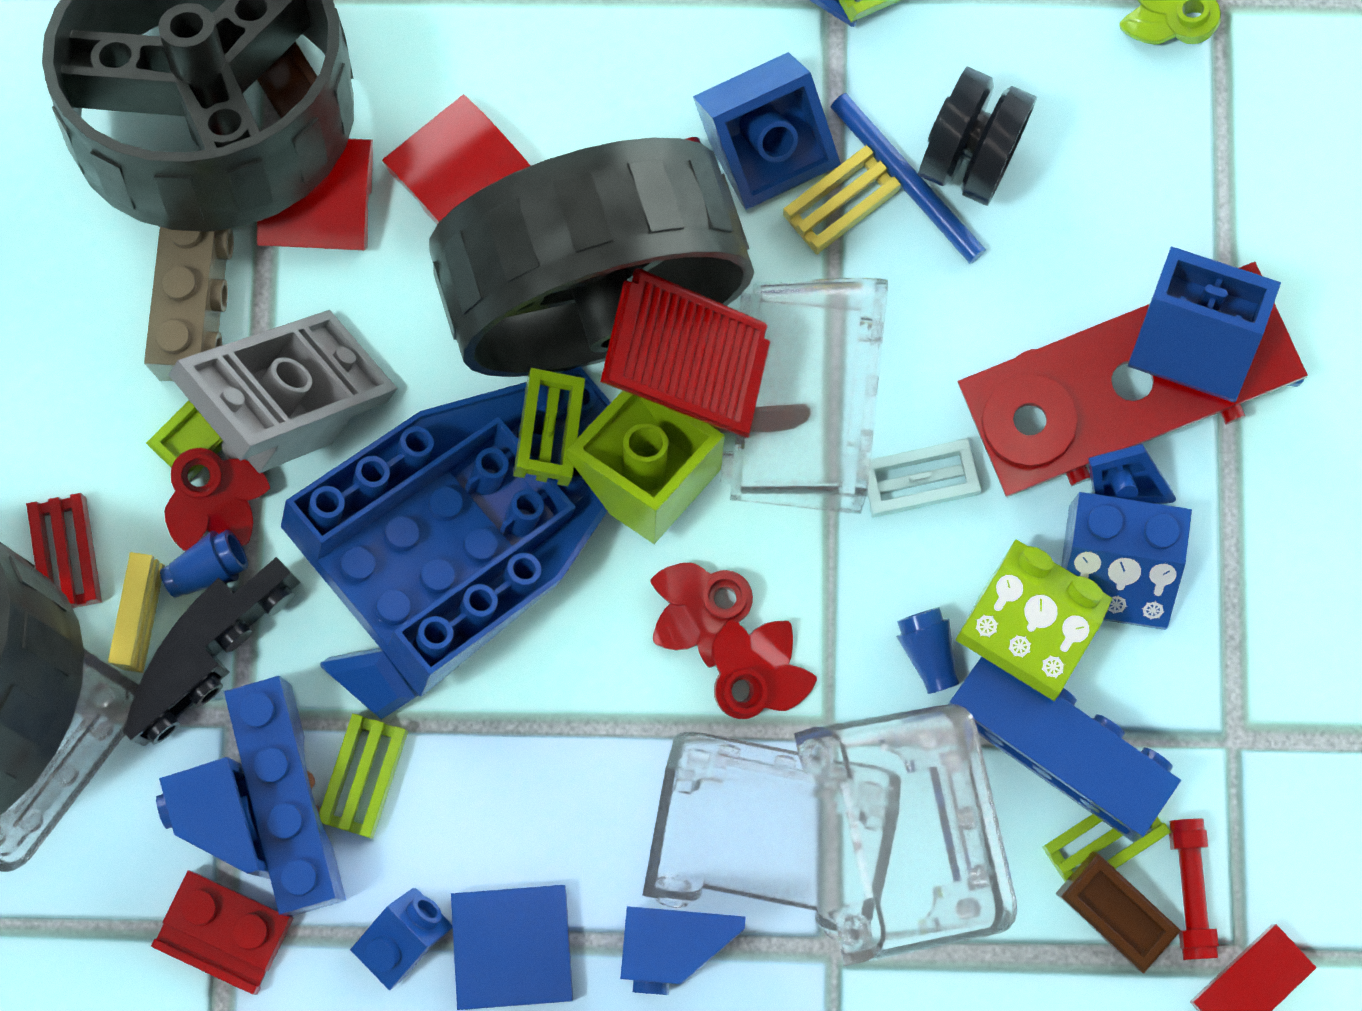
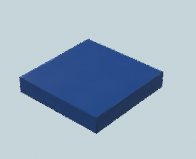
M566 885L451 893L457 1010L573 1001Z

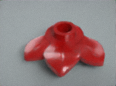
M193 448L183 452L176 458L171 468V483L175 492L164 510L168 531L174 542L183 551L188 550L197 543L206 531L209 533L216 531L219 534L225 530H230L237 537L241 545H247L253 529L252 510L248 501L256 499L270 490V485L263 472L258 473L251 463L245 459L241 461L239 459L222 460L216 453L205 448ZM195 465H203L210 472V479L204 486H194L188 479V472Z
M691 562L675 564L660 570L651 578L650 582L656 592L669 605L663 610L656 623L653 643L674 651L688 650L698 646L699 654L708 668L714 667L715 664L712 658L714 638L729 619L739 623L749 614L753 603L751 586L742 575L736 572L721 570L710 574L704 568ZM721 590H729L735 595L736 602L732 607L723 609L716 605L714 601L715 595Z
M729 619L718 631L712 645V658L719 672L714 684V698L718 707L726 715L736 719H749L758 715L764 708L787 711L802 702L813 690L817 676L806 669L789 664L793 648L791 622L785 620L764 623L748 634L738 622ZM739 680H744L749 687V694L743 701H737L732 694L733 685Z

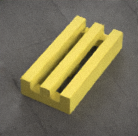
M866 145L783 208V216L812 251L818 255L897 194L901 184L895 177L891 178L888 175L886 166L881 161L877 162L875 160L873 151ZM862 167L866 168L867 171L805 219H802L800 216L802 213ZM875 180L879 183L881 187L820 234L816 235L812 229Z
M134 552L129 554L108 663L121 670L144 673L162 583L160 570L165 567L163 563H160L158 559H154L155 557L152 555Z

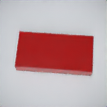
M1271 924L1205 986L1190 1003L1197 1011H1272L1317 967L1277 924Z

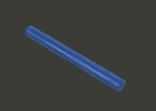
M848 94L840 95L831 104L830 108L864 146L867 145L873 151V156L878 162L881 161L886 166L887 172L898 180L903 190L968 263L972 264L986 251L983 245L924 179L918 176L915 169Z

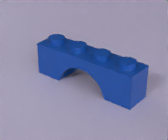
M275 676L224 691L279 915L292 917L346 901L333 846L322 825L311 790L304 755L305 736L292 685L281 676Z

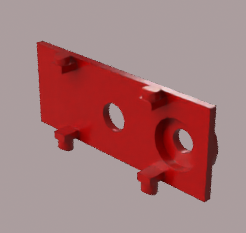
M1256 261L1239 267L1262 276ZM1275 302L1264 334L1235 403L1151 375V391L1140 400H1125L1115 392L1112 385L1113 373L1123 364L1129 363L1149 304L1038 349L1027 350L1013 359L958 380V387L1005 497H1010L1065 474L1071 487L1091 479L1087 465H1089L1088 458L1145 443L1217 413L1221 414L1225 425L1246 417L1241 406L1242 403L1307 378L1308 374ZM1023 406H1036L1044 413L1046 425L1038 434L1025 435L1015 427L1013 421L1014 414Z

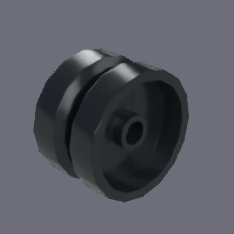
M966 66L950 97L947 96L933 124L927 140L929 144L922 159L918 176L940 186H945L954 179L963 160L966 159L970 162L961 183L962 195L988 206L1012 159L1038 97L1010 86L1001 94L992 114L985 112L994 90L993 77Z

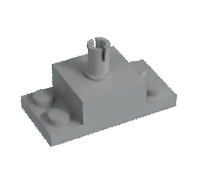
M330 309L180 359L168 375L223 440L222 452L226 458L239 459L240 461L245 459L251 463L258 473L333 444L353 416L387 403L398 389Z

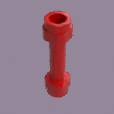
M1204 819L1169 821L1171 831L1169 833L1170 850H1178L1186 930L1179 932L1183 960L1218 958L1217 929H1209L1201 849L1209 847Z

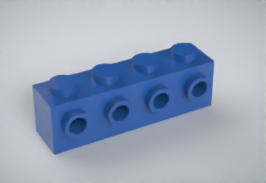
M981 656L944 711L1087 811L1103 820V822L1120 832L1133 843L1143 838L1182 781L1170 772L1173 765L1156 751L1146 747L1139 751L1123 740L1125 732L1110 719L1099 714L1091 718L1075 707L1077 699L1065 688L1062 689L1059 696L1053 701Z

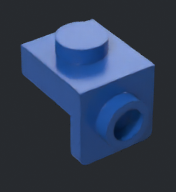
M412 888L390 903L381 912L350 951L390 991L407 976L434 944L449 933L452 929V924L441 913L440 908L433 900L424 896L418 889Z

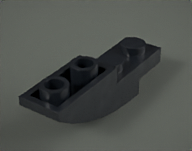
M275 557L236 592L222 579H216L177 620L156 650L142 676L131 703L123 732L130 741L144 747L150 741L153 745L162 742L178 728L180 722L177 718L193 704L197 707L206 704L223 688L221 680L230 671L217 658V655L222 650L229 653L242 645L252 633V630L249 628L265 613L269 616L278 613L295 596L292 590L301 582L282 561Z

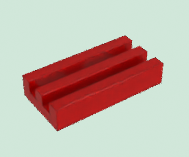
M82 493L70 494V498L61 499L60 497L48 499V502L45 503L37 501L26 503L35 569L54 583L45 516L50 515L61 591L67 596L72 608L102 603L86 496ZM72 511L84 588V593L76 594L64 518V512Z

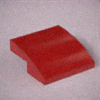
M464 94L382 159L389 173L420 203L424 212L436 224L454 207L479 190L514 172L531 166L493 122Z
M348 138L346 148L330 174L306 197L276 215L257 221V245L366 250L368 248L369 194L372 193L373 139Z

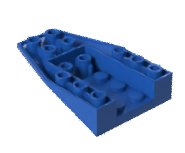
M581 367L560 372V374L585 378L578 437L611 403ZM527 382L419 411L285 501L281 522L282 530L380 649L386 653L394 666L420 697L425 695L557 586L608 512L575 467L573 468V475L569 486L557 485L558 480L548 478L547 482L536 481V475L526 474L524 478L513 476ZM544 385L539 387L529 458L532 460H538L548 392V386ZM560 389L550 460V463L559 465L570 392L564 389Z

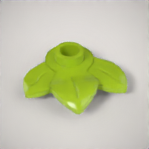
M1137 0L1141 5L1125 16L1119 22V27L1126 35L1147 44L1157 45L1175 37L1186 44H1199L1208 40L1219 27L1221 10L1216 0ZM1189 13H1201L1200 16L1195 18L1186 16Z

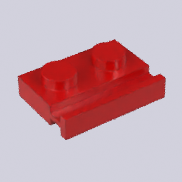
M187 870L162 922L164 924L150 947L252 995H258L264 976L269 971L294 918L279 915L276 909L194 871Z

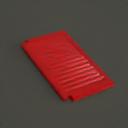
M636 268L633 272L632 281H624L600 382L741 437L749 438L770 340L764 338L767 324L641 268Z

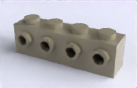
M163 227L159 229L144 364L159 381L174 382L168 375L178 360L223 345L219 326L221 312L226 311L228 303V284L225 279L226 262L231 260L234 249L232 228L210 232L180 231Z

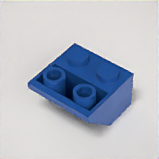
M1171 246L1127 367L1235 403L1264 334L1281 282Z

